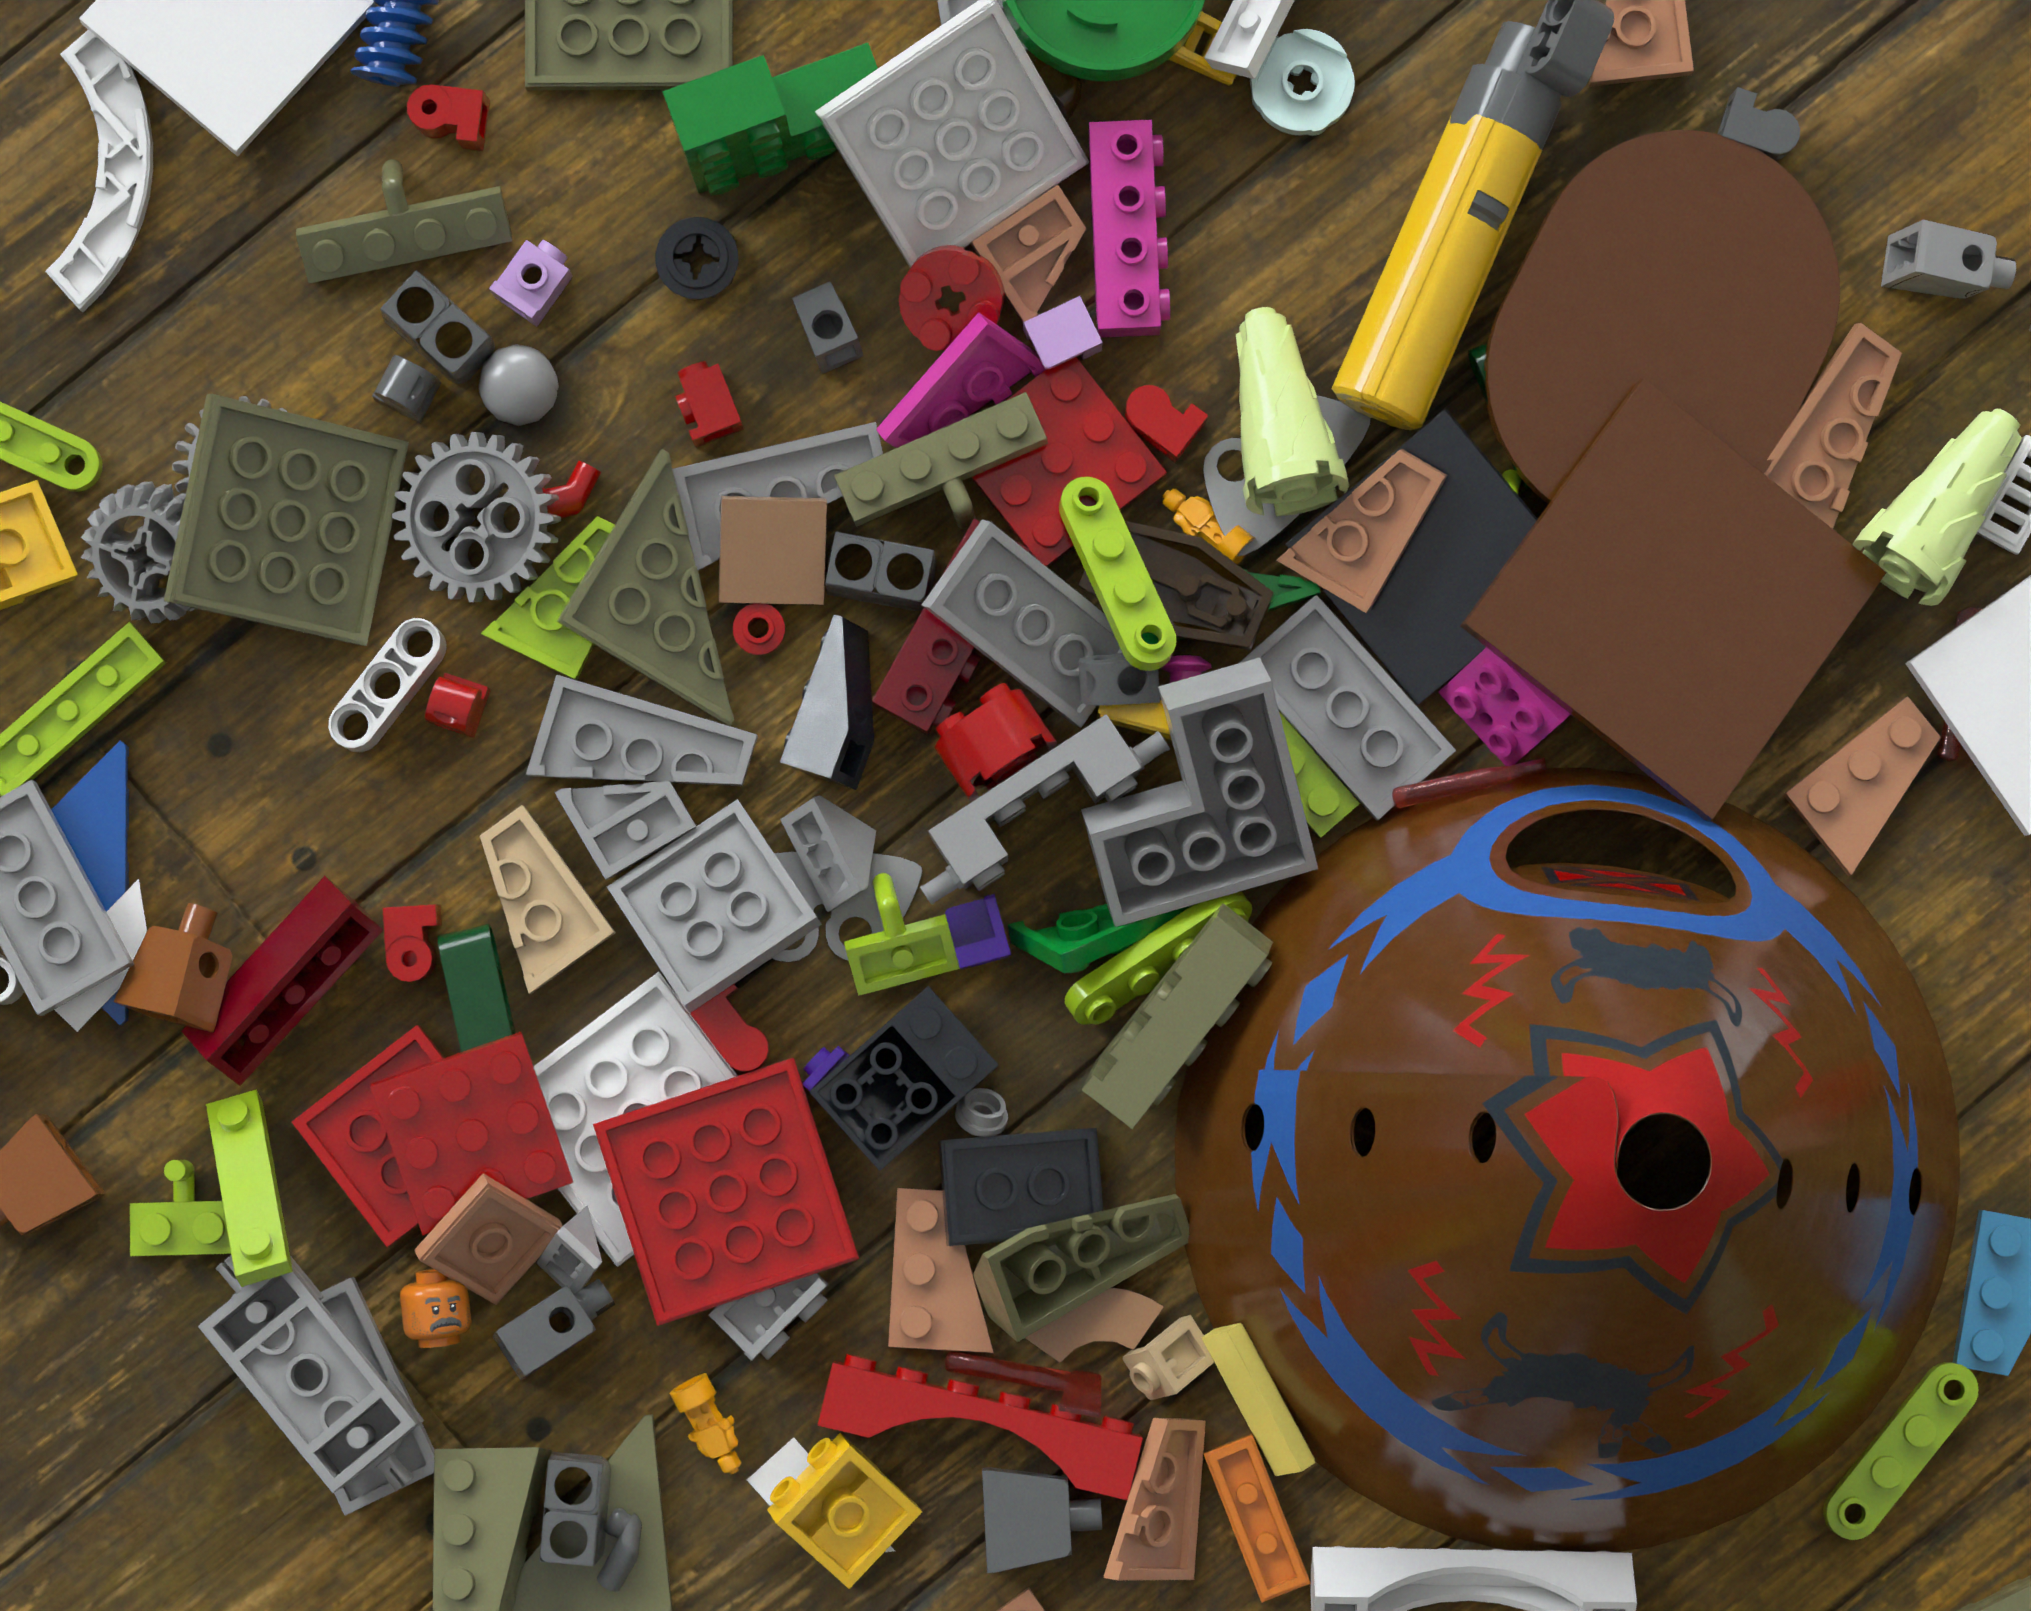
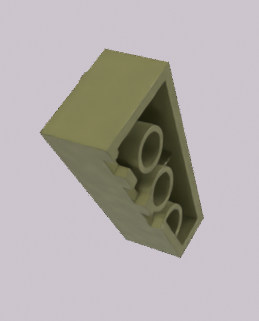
M1222 903L1095 1061L1082 1091L1133 1129L1152 1103L1158 1106L1176 1083L1173 1076L1183 1064L1189 1067L1197 1059L1208 1043L1204 1037L1212 1026L1216 1023L1219 1027H1222L1240 1004L1235 997L1247 983L1251 987H1255L1268 971L1272 962L1266 957L1273 942Z
M540 1447L434 1449L433 1611H513L516 1599L514 1594L520 1570L524 1567L528 1551L526 1545L533 1517L537 1515L541 1494L539 1493L552 1450Z

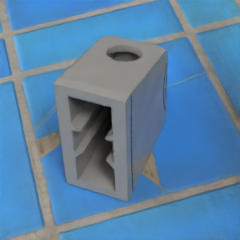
M1921 220L1888 236L1881 286L1953 298H1968L1988 290L1990 286L2009 289L2015 278L2016 261L2013 258L1995 255L1997 241L1994 236Z

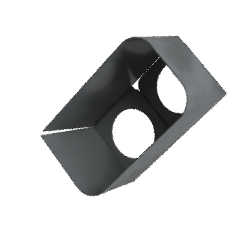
M417 270L380 308L385 323L453 383L462 384L469 381L494 352L495 344L493 338ZM412 287H420L427 290L434 301V309L431 316L424 322L416 324L402 319L397 310V303ZM446 323H462L468 327L472 334V346L460 358L445 357L436 347V334L440 327ZM420 337H421V339H420V344H419V343H417L415 340H416V338H420Z
M835 532L825 581L827 595L911 611L924 609L922 603L933 589L936 573L934 550ZM848 544L862 545L871 554V570L860 580H847L836 569V555L842 547ZM899 554H912L923 565V579L917 587L911 590L897 589L888 580L887 566L891 559ZM875 586L880 594L872 592Z
M551 1453L547 1468L539 1562L595 1566L602 1558L605 1548L606 1532L604 1526L607 1523L611 1467L605 1458L597 1455ZM569 1467H578L585 1470L592 1480L590 1496L586 1501L578 1505H569L562 1502L555 1492L556 1477L562 1470ZM563 1521L577 1522L587 1533L588 1542L586 1549L581 1555L573 1559L559 1557L554 1553L550 1545V1535L553 1528Z

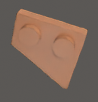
M1056 185L970 242L979 257L980 255L985 257L998 271L1003 283L1005 298L1023 324V322L1037 316L1038 310L1051 287L1055 285L1071 252L1075 250L1086 227L1059 185Z

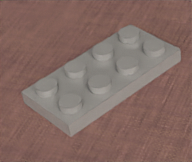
M983 519L922 603V606L1067 721L1080 728L1097 705L1081 703L1078 659L1093 655L1122 653L1110 624L1101 610L993 523Z
M1317 595L1310 599L1239 662L1242 663L1261 658L1272 681L1279 712L1376 821L1456 751Z
M30 780L0 797V946L36 1014L44 1016L133 966L134 962L37 782Z
M351 1277L322 1291L321 1294L324 1298L320 1302L385 1381L392 1380L414 1407L355 1278ZM304 1359L297 1364L294 1378L301 1388L314 1390L322 1382L323 1371L316 1361ZM421 1423L402 1439L397 1450L394 1452L408 1472L414 1476L403 1487L434 1473V1447ZM376 1467L360 1473L345 1487L334 1492L344 1515H347L395 1492V1490Z

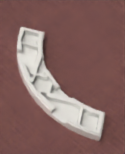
M89 30L60 55L78 78L94 113L99 138L96 192L88 216L84 218L75 237L61 256L45 271L81 312H84L104 292L120 271L131 252L143 224L150 198L153 176V139L150 118L143 92L133 68Z

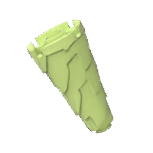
M1262 307L1251 310L1245 315V321L1240 325L1239 333L1236 334L1240 367L1239 402L1241 411V453L1245 477L1243 487L1245 503L1248 510L1263 516L1265 515L1262 503L1274 504L1276 516L1309 512L1338 500L1335 489L1337 485L1339 490L1344 491V493L1347 492L1349 482L1344 461L1339 459L1332 431L1323 418L1314 386L1306 376L1292 326L1290 324L1287 325L1286 317L1276 313L1273 308Z
M1994 409L1992 412H1981L1956 439H1950L1924 472L1913 480L1887 509L1882 508L1868 525L1862 529L1853 546L1859 551L1864 547L1863 554L1887 572L1880 581L1882 584L1907 599L1914 589L1926 592L1919 601V604L1938 605L1944 599L1966 563V560L1963 558L1986 518L1983 516L2007 477V474L2004 472L2022 439L2017 431L2020 424L2011 414L2001 409Z

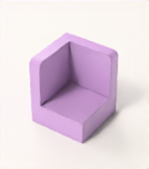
M1080 296L1023 322V331L1027 339H1031L1046 369H1051L1079 355L1084 360L1102 351L1103 342Z

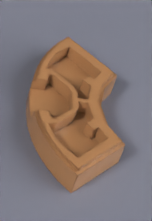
M1111 1287L1025 1338L1059 1363L1075 1348L1093 1341L1117 1342L1134 1350L1164 1306L1142 1294Z

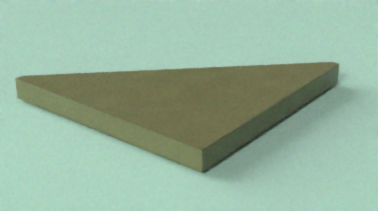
M661 449L556 622L723 724L731 726L734 717L723 680L724 676L715 639L710 627L706 610L707 606L689 541L688 528L671 467L670 455L667 451Z
M653 1414L645 1415L608 1460L611 1467L607 1521L615 1508H623L630 1515H633L635 1512L642 1522L638 1560L621 1589L616 1592L610 1591L601 1586L597 1581V1576L618 1538L606 1533L604 1554L595 1566L539 1562L540 1544L520 1570L514 1594L516 1599L513 1611H673ZM592 1481L572 1505L581 1504L588 1499L592 1491ZM563 1521L557 1524L550 1535L552 1550L559 1557L565 1559H573L581 1555L586 1549L588 1542L585 1529L574 1521Z

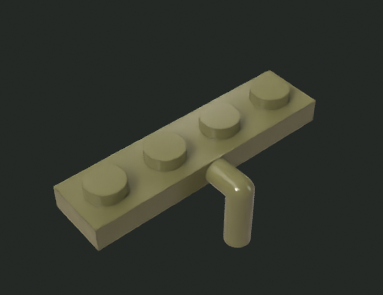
M395 159L387 160L382 166V191L387 210L296 228V238L308 283L512 241V232L500 186L408 205L403 189V167Z
M1025 392L834 475L856 527L940 490H944L957 526L961 529H968L976 517L972 502L962 481L1048 444V441L1031 401Z

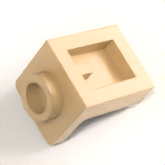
M1191 1315L1176 1320L1145 1347L1131 1350L1123 1356V1361L1130 1370V1378L1133 1384L1150 1400L1177 1394L1214 1363L1201 1338L1204 1335Z

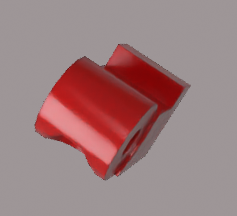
M734 983L692 1011L690 1015L731 1067L743 1072L755 1071L767 1062L770 1055V1043L767 1036L761 1030L746 1023L728 999L739 991V988Z

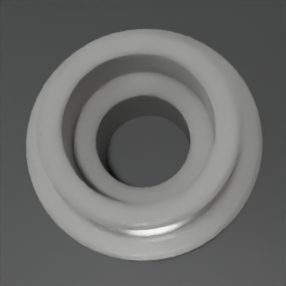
M977 1088L971 1090L958 1102L955 1118L958 1124L970 1134L979 1137L998 1135L1005 1129L1008 1113L1005 1101L998 1093L989 1089Z

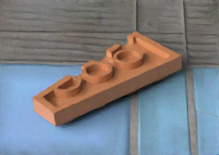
M1862 323L1854 324L1806 394L1794 420L1767 460L1773 461L1764 473L1832 529L1839 512H1843L1850 493L1848 488L1856 466L1862 461L1868 442L1866 440L1874 418L1879 416L1902 355L1899 350Z

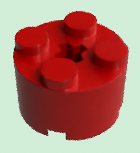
M1006 683L999 684L980 698L982 706L967 716H964L962 712L955 713L936 728L940 739L935 744V750L970 801L979 798L976 790L986 786L988 791H990L1037 760L1038 757L1035 753L1043 745H1045L1048 751H1051L1057 745V741L1021 689L1011 691Z

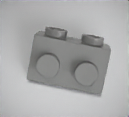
M817 1273L718 1306L709 1316L745 1352L744 1354L751 1361L760 1353L769 1360L790 1339L783 1330L797 1316L806 1323L828 1301L821 1292L829 1284Z

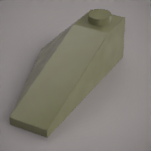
M1172 1194L1025 1229L982 1254L973 1276L988 1317L1014 1340L1019 1342L1187 1244L1189 1223L1180 1197Z

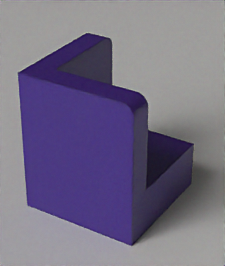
M995 894L984 896V899L948 908L945 911L960 970L1011 957Z

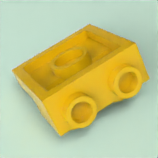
M38 480L0 492V610L23 603L28 596L73 581L78 575Z
M839 1433L833 1441L829 1438H824L813 1446L807 1456V1462L810 1465L796 1480L789 1476L776 1485L770 1495V1501L773 1504L767 1511L780 1528L850 1589L922 1513V1510L890 1481L868 1457L845 1436Z

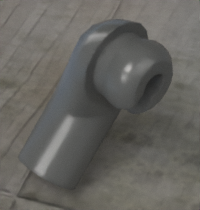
M615 1508L604 1526L605 1532L610 1536L618 1538V1541L597 1576V1581L601 1586L614 1592L621 1589L638 1560L642 1522L635 1512L633 1515H630L623 1508Z

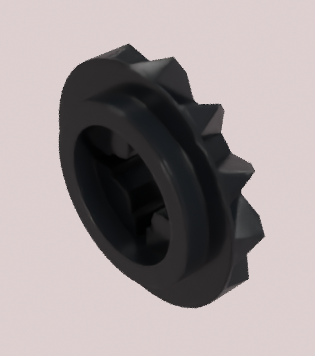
M690 217L674 223L665 231L657 245L655 261L661 280L673 294L696 301L709 297L715 298L727 286L732 284L739 265V256L735 240L724 226L712 219ZM698 238H701V245L705 256L712 257L713 260H719V262L703 265L701 273H698V280H694L690 264L683 262L682 259H675V257L692 255L694 247L697 246Z

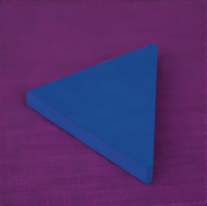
M121 740L51 809L106 912L129 889V862H127L129 747ZM116 992L102 1008L119 1025L123 1026L129 1020V1010L124 1006L114 1003Z

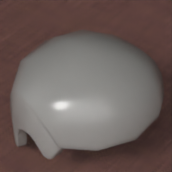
M519 344L497 349L483 363L478 384L479 393L486 408L498 420L517 426L539 421L554 406L559 389L557 375L546 356L532 347Z

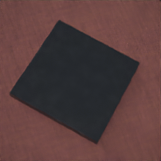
M1447 409L1442 411L1285 543L1288 548L1295 545L1311 528L1332 512L1400 449L1407 451L1448 475L1368 613L1363 612L1322 588L1417 705L1468 665L1486 648L1460 625L1537 521V517Z

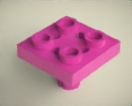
M1487 647L1438 692L1448 702L1454 712L1469 725L1487 745L1489 750L1508 769L1570 715L1568 711Z

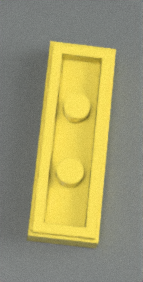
M1237 1323L1215 1328L1201 1338L1274 1475L1280 1476L1302 1472L1316 1463L1244 1325Z

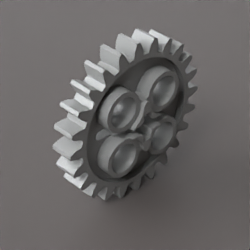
M471 432L469 442L467 443L463 435L453 434L450 437V449L442 442L432 443L435 459L426 455H417L415 459L422 471L420 473L404 472L402 475L412 485L410 492L398 491L394 495L406 503V510L392 513V518L404 521L406 524V529L394 535L395 540L409 541L411 545L401 556L402 559H419L420 563L413 575L416 578H424L433 574L429 589L441 591L448 585L449 599H461L466 591L469 602H481L485 591L490 600H501L503 594L502 585L510 593L520 592L521 585L518 576L526 580H536L538 576L531 565L532 562L549 563L551 560L541 549L543 543H558V538L547 532V525L560 522L561 517L548 513L547 506L559 500V496L544 494L542 490L552 479L551 475H534L533 471L540 460L537 457L529 456L520 461L523 445L512 443L505 449V437L501 435H492L488 443H486L484 433ZM479 467L484 473L485 484L482 490L475 494L470 488L469 477L473 469ZM506 483L509 488L503 497L494 500L502 490L503 484ZM441 503L449 511L448 524L442 530L437 528L433 518L435 509ZM513 504L519 511L520 521L517 528L511 532L506 528L503 517L507 507ZM473 508H484L477 516L481 523L480 527L470 526L476 518L472 512ZM459 534V536L452 543L450 550L446 551L444 547L445 543L451 537H455ZM475 541L481 544L484 551L483 561L477 568L473 567L468 559L469 547Z

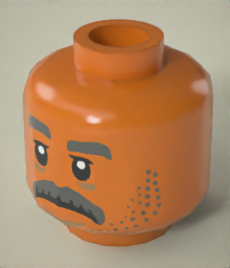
M435 1269L416 1272V1282L404 1286L399 1295L405 1335L410 1339L418 1340L419 1348L442 1347L460 1343V1335L468 1331L472 1324L468 1289L460 1282H455Z

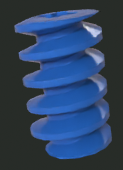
M373 0L379 7L369 8L365 16L374 26L365 27L360 33L361 40L369 46L359 47L355 51L356 60L364 66L352 68L350 70L351 74L370 82L393 87L416 84L417 79L404 70L405 65L422 63L423 59L410 51L411 45L427 44L428 39L415 31L416 25H432L433 19L422 12L421 7L422 5H438L439 0Z

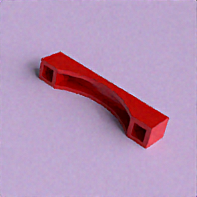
M846 1354L844 1363L838 1361L832 1363L818 1426L870 1438L893 1426L920 1419L955 1417L983 1421L1012 1431L1037 1446L1063 1470L1076 1488L1128 1500L1143 1439L1142 1435L1132 1433L1134 1427L1132 1422L1103 1416L1101 1425L1081 1420L1082 1410L1052 1404L1049 1413L1029 1408L1031 1398L1000 1391L999 1400L979 1396L980 1386L955 1379H949L947 1388L926 1383L928 1373L898 1366L896 1375L876 1371L877 1361L851 1354Z

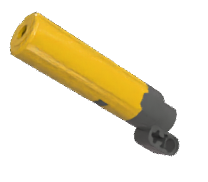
M1548 0L1536 28L1518 22H1503L1485 64L1472 66L1331 388L1340 402L1365 416L1382 421L1393 427L1405 430H1415L1422 427L1562 106L1560 101L1561 95L1571 97L1579 93L1586 86L1595 69L1614 23V13L1611 8L1598 0Z

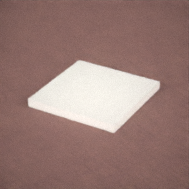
M96 0L79 19L84 27L238 157L366 18V11L371 7H376L373 0Z
M978 0L815 111L910 268L919 256L933 248L944 245L966 247L970 242L1089 163L997 0Z
M2031 575L1905 663L2024 836L2031 834Z
M657 972L534 1066L574 1183L558 1189L577 1214L588 1205L596 1240L617 1267L632 1257L634 1252L593 1124L738 1076L693 1019L660 972Z

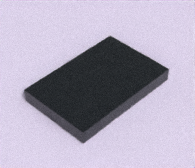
M1097 1128L938 1141L947 1246L1005 1242L1027 1228L1103 1211Z

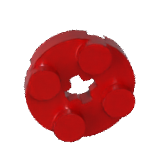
M944 245L928 250L916 259L901 281L899 307L902 318L910 332L920 339L923 346L930 350H946L978 312L996 325L1000 319L1005 299L1001 277L989 260L982 255L979 257L971 251L964 250V247ZM950 285L953 292L962 291L964 293L965 299L959 303V311H951L949 307H942L938 299L943 296L942 288L944 286Z

